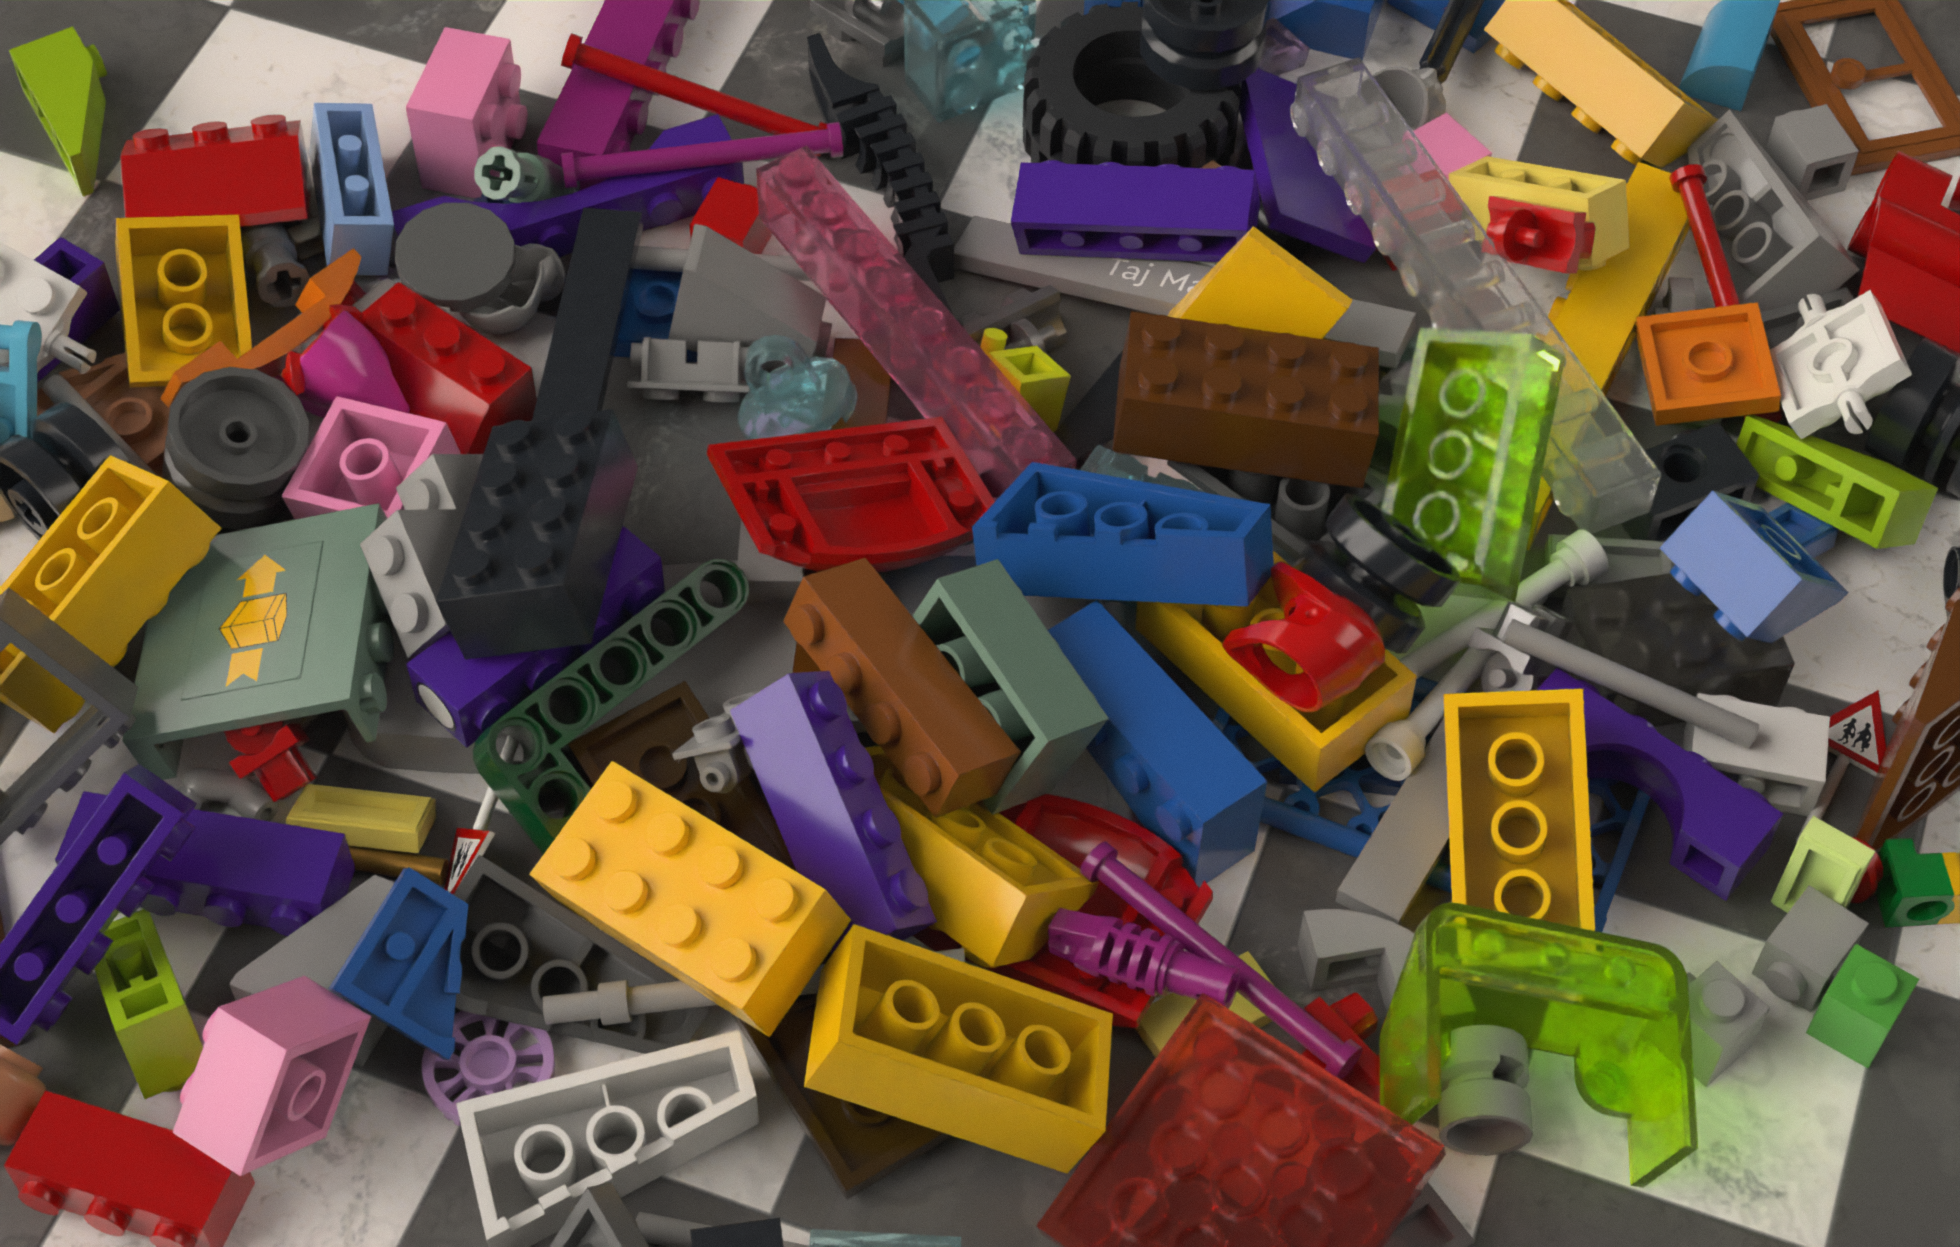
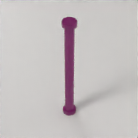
M839 122L827 123V129L578 158H574L573 152L561 153L565 187L575 188L577 187V181L829 152L831 158L843 157V144Z
M1108 842L1100 843L1090 852L1080 869V873L1090 882L1100 880L1161 931L1176 937L1178 942L1183 944L1186 951L1212 961L1240 968V982L1237 992L1327 1065L1324 1072L1336 1082L1340 1081L1353 1068L1363 1052L1361 1046L1352 1039L1344 1043L1116 859L1118 851Z

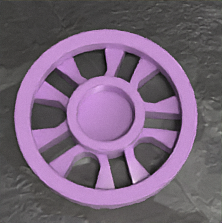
M465 1011L454 1014L452 1037H456L455 1048L461 1051L460 1057L452 1054L449 1060H443L425 1049L422 1058L423 1081L432 1103L444 1114L446 1119L449 1121L453 1120L455 1125L461 1126L456 1103L512 1089L517 1082L528 1081L535 1083L554 1078L555 1055L550 1036L546 1030L509 1022L504 1038L496 1036L500 1022L499 1019ZM482 1020L486 1034L472 1041H467L460 1029L470 1023ZM527 1030L538 1041V1043L524 1050H514L512 1046ZM543 1062L542 1066L518 1067V1064ZM434 1068L456 1069L460 1071L452 1079L439 1083L435 1081ZM464 1086L468 1088L453 1102L449 1100L450 1097L459 1092Z

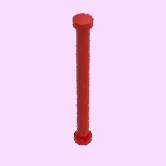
M573 33L570 34L561 61V66L572 70L574 65L773 135L827 129V123L820 121L819 126H815L582 43L583 37ZM812 154L818 157L821 156V154Z
M1699 164L1680 167L1671 173L1669 180L1673 191L1681 195L1715 307L1739 305L1738 295L1703 185L1707 181L1704 167ZM1780 409L1778 412L1752 414L1775 423L1779 422L1782 418Z

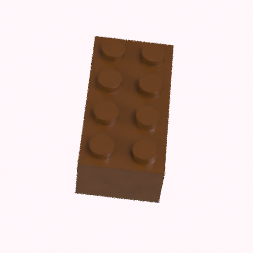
M1131 311L1119 369L1112 452L1363 488L1379 435V347Z

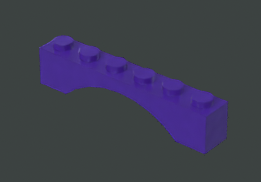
M716 114L664 130L649 149L732 139L720 116ZM743 162L611 177L572 194L534 202L501 204L472 202L449 196H441L392 211L395 247L396 240L405 224L424 209L443 203H471L491 210L505 222L516 246L540 244L552 248L560 258L573 252L583 208L642 212V231L668 225L675 221L695 216L717 177L744 184Z

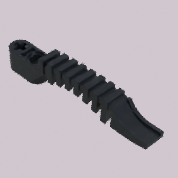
M820 33L808 36V66L813 93L824 122H839L843 144V157L840 158L844 159L859 153L855 165L860 174L875 169L871 182L876 190L887 187L883 200L887 208L894 207L890 219L896 232L893 239L898 248L893 262L897 269L888 282L872 287V298L877 320L885 339L895 340L894 359L904 379L911 380L964 365L966 359L965 348L960 329L938 284L954 279V243L948 233V220L944 212H941V201L936 191L933 192V180L929 172H925V160L920 151L916 152V140L911 132L907 133V122L901 113L897 114V106L891 95L884 97L878 84L858 80L843 72L833 61Z

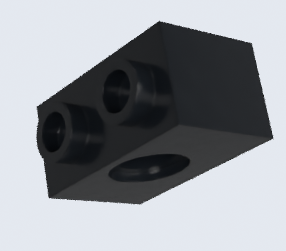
M1716 422L1695 431L1693 429L1681 431L1669 441L1643 451L1635 449L1622 455L1613 463L1603 501L1631 539L1665 542L1712 490L1750 502L1759 473L1721 424Z

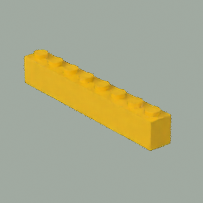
M1638 162L1628 183H1626L1630 248L1607 259L1606 264L1600 268L1577 270V273L1569 274L1565 289L1571 292L1567 299L1560 296L1556 297L1545 323V329L1550 331L1546 339L1538 336L1535 337L1523 367L1524 370L1529 371L1526 378L1522 380L1515 377L1509 386L1502 405V411L1507 413L1503 422L1492 419L1486 430L1480 447V453L1485 455L1481 464L1470 462L1463 474L1457 491V496L1466 499L1460 524L1528 551L1530 550L1636 338V317L1647 316L1691 228L1681 195L1672 189L1669 180L1671 173Z

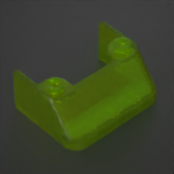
M1460 903L1441 904L1420 922L1416 928L1380 1032V1139L1394 1142L1442 1100L1441 1068L1450 1057L1452 1030L1473 1025H1496L1512 1029L1521 1034L1527 1043L1528 1049L1574 1057L1575 1084L1582 1099L1592 1109L1601 1114L1627 1119L1630 1186L1644 1188L1698 1149L1688 977L1683 964L1674 953L1659 944Z

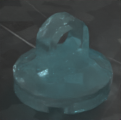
M779 335L765 336L754 341L747 350L744 375L750 391L741 402L737 418L740 430L746 440L832 430L831 427L841 417L845 423L851 417L856 406L858 394L847 368L835 359L817 356L808 358L805 350L793 339ZM778 360L786 363V365L770 373L761 368V365L767 361Z

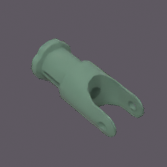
M502 146L491 147L485 154L480 156L474 169V179L480 187L482 194L494 200L508 199L513 203L534 202L572 194L580 190V181H577V187L575 188L565 187L563 168L551 160L527 152L516 153L514 150ZM490 170L499 171L500 177L491 176Z

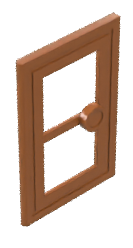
M1792 0L1779 3L1770 35L1811 108L1827 104L1859 152L1850 176L1888 169L1898 150L1922 162L1960 155V100L1899 0ZM1875 12L1905 63L1866 70L1861 62L1852 58H1842L1834 63L1830 74L1803 25ZM1912 74L1943 127L1869 141L1838 87L1852 90L1859 88L1865 82Z

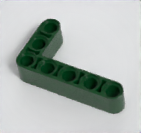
M712 559L700 565L499 718L477 738L473 748V761L479 774L543 855L591 790L560 749L731 618L745 605L749 594L748 580L743 570L735 563L725 559ZM701 581L712 583L720 590L723 599L722 608L710 606L703 599L700 591ZM652 619L663 620L671 627L674 633L673 646L660 644L654 638L650 626ZM608 656L614 658L622 665L625 672L623 685L610 683L604 678L600 670L601 657ZM550 695L565 697L572 704L575 714L573 724L566 725L552 717L548 705ZM507 734L520 742L524 755L522 764L513 765L507 763L499 756L496 750L498 735ZM548 787L554 789L562 796L565 811L561 819L549 817L542 811L538 802L540 788Z

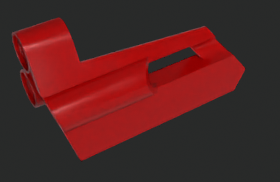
M1898 150L1847 250L1866 258L1858 297L1871 290L1882 305L1888 321L1919 336L1928 337L1960 353V215L1941 205L1953 176Z

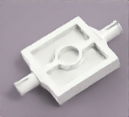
M0 242V324L13 325L16 320L39 323L42 332V343L37 356V373L51 362L54 357L78 370L79 373H86L91 367L83 360L72 355V353L94 364L96 351L69 338L68 334L71 319L87 295V292L79 285ZM0 349V366L9 367V350Z
M1871 290L1844 306L1829 311L1826 310L1824 300L1820 295L1809 294L1807 298L1812 309L1804 298L1798 303L1799 312L1802 314L1805 322L1804 325L1789 339L1770 349L1781 394L1780 402L1789 425L1800 439L1805 438L1820 428L1833 424L1841 416L1844 419L1847 431L1853 434H1861L1863 430L1858 419L1867 430L1873 422L1865 402L1877 395L1888 392L1897 383L1911 376L1912 373L1884 309Z

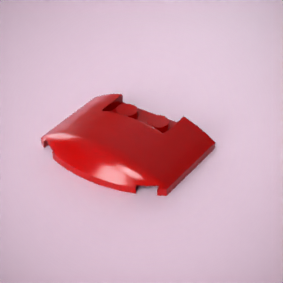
M942 417L709 444L707 447L706 455L759 553L770 555L788 564L821 572L863 558L869 561L877 573L903 569L928 562L970 542L973 539L972 526L995 502Z
M1044 794L999 812V814L1079 869H1081L1083 862L1096 846L1102 842H1108L1118 851L1116 859L1197 924H1199L1213 900V891L1204 880L1200 888L1188 871L1182 866V855L1171 845L1135 822L1109 810L1066 797ZM1098 880L1099 884L1094 894L1077 911L1095 916H1113L1121 919L1123 925L1131 922L1141 926V931L1149 928L1159 932L1160 937L1165 935L1163 931L1100 880ZM928 927L913 935V937L934 951L959 949L962 947L961 944L943 931L933 930ZM1048 941L1030 960L1002 965L996 968L978 965L1002 976L1112 1013V1026L1138 1028L1155 999L1154 996L1146 994L1145 989L1136 991L1128 988L1125 982L1122 985L1110 982L1108 976L1101 979L1074 967V963L1050 953ZM965 956V960H966V961H969V962H971V963H973V964H975V965H978V964L974 963L973 961L969 960V959Z

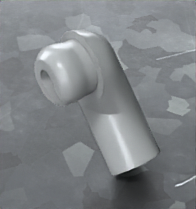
M195 768L188 771L180 779L183 785L178 791L197 803L194 808L196 810L208 811L211 802L217 801L227 803L242 817L271 821L278 811V802H273L271 797L249 778L239 779L235 771Z

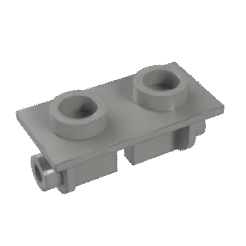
M644 337L643 343L631 344V367H641V376H635L629 380L627 388H643V398L676 400L679 399L680 390L703 391L704 401L738 402L740 392H750L754 388L755 381L742 380V371L752 372L753 347H742L741 341L699 340L697 363L687 362V340Z
M759 690L737 695L724 702V713L695 725L692 728L694 737L672 753L674 760L694 757L700 773V781L703 787L710 792L728 793L751 773L753 765L730 710L760 692Z

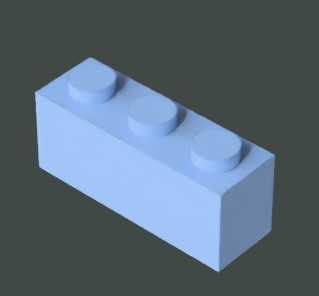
M314 103L309 157L327 266L354 248L361 256L356 275H388L394 222L373 105L366 103Z

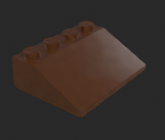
M1960 587L1953 593L1945 605V610L1950 613L1946 623L1934 633L1927 643V649L1932 652L1928 661L1916 671L1909 682V686L1914 689L1911 697L1901 705L1892 718V722L1897 727L1885 750L1854 837L1867 842L1876 853L1880 851L1886 839H1897L1960 791Z

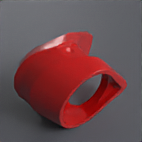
M1282 561L1277 562L1271 567V578L1277 600L1284 611L1285 619L1263 621L1231 630L1222 643V647L1228 655L1271 694L1287 705L1303 712L1318 711L1358 689L1367 677L1378 670L1385 661L1383 638L1379 628L1365 610L1348 598L1328 590L1311 576ZM1262 644L1270 645L1292 658L1304 671L1300 674L1291 675L1284 672L1270 660Z

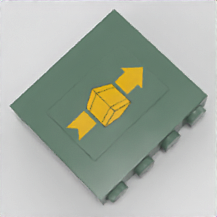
M379 503L220 534L212 539L208 553L203 560L186 571L169 592V598L164 608L156 616L148 619L135 679L138 691L131 711L136 717V721L132 728L124 733L122 739L138 764L162 780L176 778L183 741L186 738L343 709L347 711L366 743L376 741L379 714L387 706L384 679L387 662L391 661L394 656V642L391 634L393 622L360 543L388 519Z

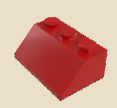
M266 115L251 120V126L228 128L227 123L216 121L198 124L192 127V133L169 135L167 129L155 128L133 134V140H126L120 155L125 218L239 215L240 227L308 219L312 181L301 120L286 122L284 115Z
M397 282L362 312L366 319L363 325L378 340L388 356L392 375L405 401L409 405V414L446 422L461 454H484L493 426L504 425L515 420L532 421L537 401L532 367L410 288Z

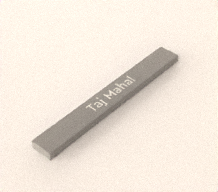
M973 216L954 247L955 269L1038 288L1051 285L1060 293L1166 316L1212 269L1177 260L1019 254L1011 223L979 216ZM1352 299L1353 301L1348 310L1323 339L1379 347V365L1396 369L1416 328V313Z

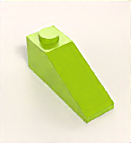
M72 26L12 48L9 52L25 96L84 197L94 193L106 99L99 78L107 76V71L96 46L91 44L85 47Z
M1756 415L1746 416L1736 442L1738 448L1759 473L1756 487L1876 549L1914 545L1938 490L1937 487L1887 462L1812 435L1800 439L1792 428Z
M142 909L135 912L130 918L125 916L110 924L104 934L114 942L94 970L116 1035L144 1099H148L162 1092H175L183 1089L188 1078L195 1072L204 1046L150 912Z

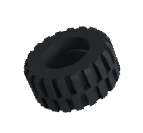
M1122 2L1121 7L1109 8L1107 3L1092 6L1088 14L1082 16L1079 12H1076L1061 22L1060 29L1056 26L1051 28L1039 40V45L1031 51L1027 60L1026 73L1024 74L1022 127L1025 152L1031 157V163L1057 160L1066 164L1099 165L1105 162H1115L1124 166L1157 167L1163 164H1174L1182 168H1200L1214 160L1220 166H1229L1230 156L1234 153L1241 83L1219 90H1190L1168 83L1150 70L1140 54V27L1143 7H1138V2ZM1127 99L1148 102L1166 111L1150 116L1131 117L1104 111L1096 107V105Z

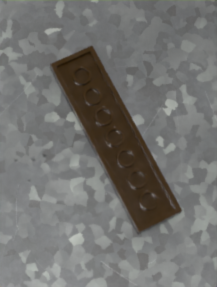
M686 681L675 685L568 743L570 755L591 789L611 761L796 871L775 818L748 776L728 793L710 792L703 787L700 781V773L693 756L674 760L672 753L694 737L692 728L710 719ZM831 952L827 954L821 964H826L832 955ZM817 994L798 996L770 1038L732 1014L847 1200L952 1137V1135L804 1087Z

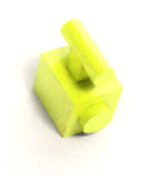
M987 328L983 333L969 390L970 398L976 401L973 416L993 434L997 441L1005 446L1021 447L1030 442L1048 440L1058 428L1071 375L1038 346L1004 350L1008 337L1007 334L997 328Z

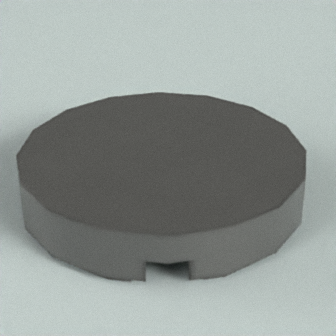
M443 203L424 209L405 224L396 240L395 263L402 284L435 305L450 307V312H467L488 305L507 289L512 279L511 273L516 262V251L511 233L505 222L491 210L471 203Z

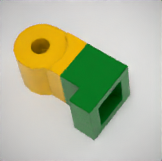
M1912 838L1886 839L1878 852L1883 865V878L1878 883L1875 892L1885 928L1960 923V853L1917 854Z

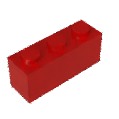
M46 1090L4 1164L6 1171L19 1191L18 1198L30 1208L47 1215H58L60 1210L63 1209L84 1216V1220L89 1225L103 1233L112 1236H123L126 1230L150 1237V1241L156 1247H223L255 1184L251 1172L242 1176L237 1175L175 1135L173 1130Z

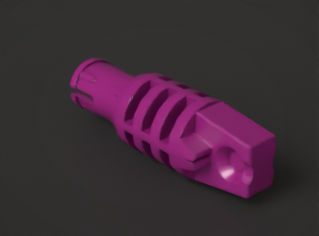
M1064 908L1058 909L1048 926L1049 952L1074 963V967L1101 979L1108 976V980L1112 983L1122 985L1125 982L1128 988L1136 991L1145 989L1146 994L1157 998L1161 995L1166 997L1172 992L1201 1001L1225 1012L1230 1008L1235 998L1240 982V968L1212 961L1185 951L1183 944L1178 942L1176 937L1167 934L1160 937L1159 932L1149 928L1141 931V926L1131 922L1123 925L1121 919L1113 916H1095Z

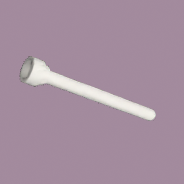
M1583 529L1575 531L1557 543L1556 552L1550 556L1551 563L1399 661L1417 676L1416 679L1422 677L1468 647L1476 627L1496 628L1508 601L1530 607L1564 584L1568 586H1574L1577 583L1587 585L1607 572L1609 563L1604 549L1588 531Z
M1549 594L1533 605H1542L1548 599ZM1470 647L1406 720L1388 722L1366 744V756L1372 767L1378 773L1391 780L1400 781L1406 779L1424 759L1425 737L1444 717V694L1465 693L1481 675L1487 660L1497 652L1481 651Z

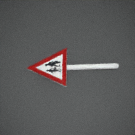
M1879 690L1830 716L1828 751L1837 755V758L1814 809L1810 811L1796 839V844L1812 816L1822 820L1849 762L1876 777L1886 750Z
M508 735L500 757L505 762L512 764L520 742L513 736ZM490 786L487 789L473 829L456 828L444 889L451 894H454L478 855H484L495 835L494 832L486 831L498 801L497 795Z

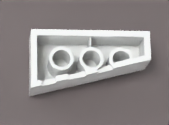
M740 1030L456 1103L486 1241L489 1247H530L561 1229L587 1187L612 1182L621 1198L759 1124L757 1094Z

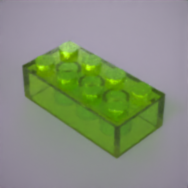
M1431 328L1419 329L1382 509L1415 531L1454 566L1460 574L1461 582L1451 595L1516 602L1566 359L1565 355L1532 334Z

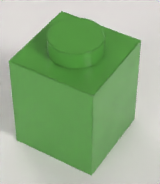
M1855 944L1825 993L1806 1034L1862 1066L1869 1068L1902 1012L1919 978Z

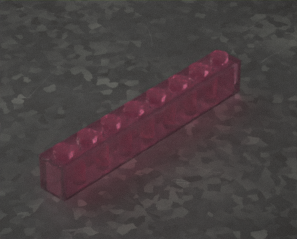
M804 146L756 169L758 210L761 221L820 292L827 297L826 299L923 416L925 418L942 417L995 501L1031 462L1076 470V458L808 146Z

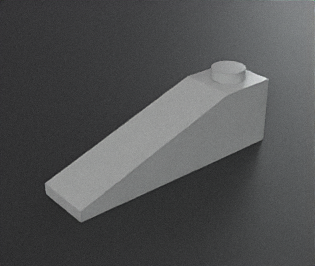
M1730 109L1687 148L1689 165L1699 164L1704 167L1707 177L1704 191L1740 304L1758 302L1760 313L1798 302L1802 298L1804 300L1808 299L1807 295L1809 294L1822 295L1835 291L1860 270L1829 227L1738 116Z

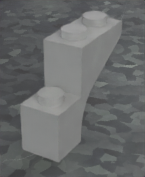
M432 454L396 487L405 510H396L360 543L407 658H415L434 644L447 631H450L436 603V599L483 454Z

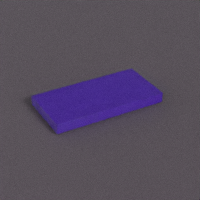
M1257 68L1256 72L1241 82L1239 111L1253 168L1256 173L1268 228L1365 263L1376 250L1334 98Z

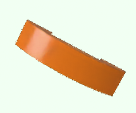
M353 248L312 276L295 304L302 314L238 359L219 341L175 371L161 400L170 408L185 384L204 372L226 367L254 369L271 377L281 374L282 370L286 368V357L289 351L301 354L323 332V323L332 318L329 306L334 304L341 305L357 274L361 261L360 254Z

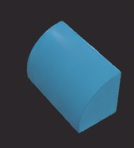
M1722 0L1709 11L1678 88L1689 97L1741 111L1766 47L1780 0Z

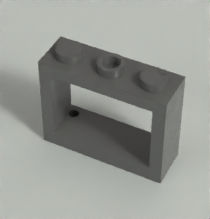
M10 587L0 595V653L9 643H12L92 704V706L5 792L0 789V845L14 831L23 835L29 827L33 828L48 807V803L45 801L58 788L68 792L75 787L91 766L92 760L89 757L103 744L111 749L119 743L124 733L131 729L136 721V717L131 711L138 691V686Z

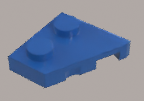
M410 867L404 868L328 990L441 1059L449 1060L455 1050L456 1037H452L456 994H460L463 965L460 962L461 942L466 934L468 904Z

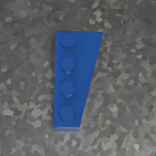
M1031 462L972 526L976 565L998 559L1014 583L1021 589L1024 596L1248 607L1271 577V567L1274 565L1270 504Z
M1098 600L1048 629V632L1057 641L1064 655L1087 688L1093 693L1098 704L1109 718L1086 749L1143 826L1182 855V866L1188 871L1200 888L1204 880L1208 883L1253 853L1256 847L1267 780Z

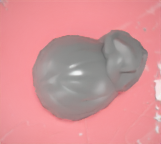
M526 244L521 247L515 245L516 262L511 273L512 279L507 289L488 305L467 312H459L460 315L471 326L484 333L506 334L519 330L533 318L540 301L552 300L560 294L565 285L567 277L565 267L558 254L552 248L540 244Z

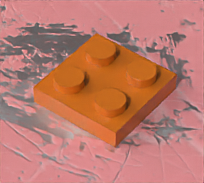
M1758 302L1636 317L1635 333L1655 426L1779 411L1781 394Z

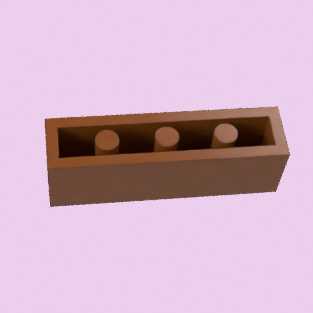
M863 558L803 577L783 622L790 630L795 641L802 645L821 671H830L834 682L842 690L847 705L864 725L871 739L881 747L905 778L909 788L919 796L933 816L938 818L997 795L1018 758L1020 750L869 561Z

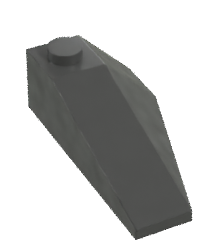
M478 855L453 894L468 904L466 934L461 942L460 962L463 965L460 994H456L455 1007L462 1011L647 1054L689 1043L712 1007L705 1006L636 1014L632 1016V1022L603 1025L601 1019L546 1025L543 1014L544 996L598 990L599 983L628 980L631 987L680 980L481 855Z

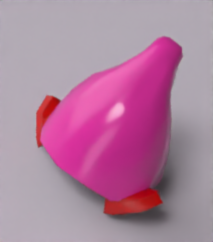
M330 305L329 312L332 318L323 323V332L301 354L289 351L286 357V368L282 370L283 382L296 396L318 405L331 407L336 396L405 413L410 411L409 405L405 401L392 375L388 356L378 340L363 325L366 321L365 315L354 306Z

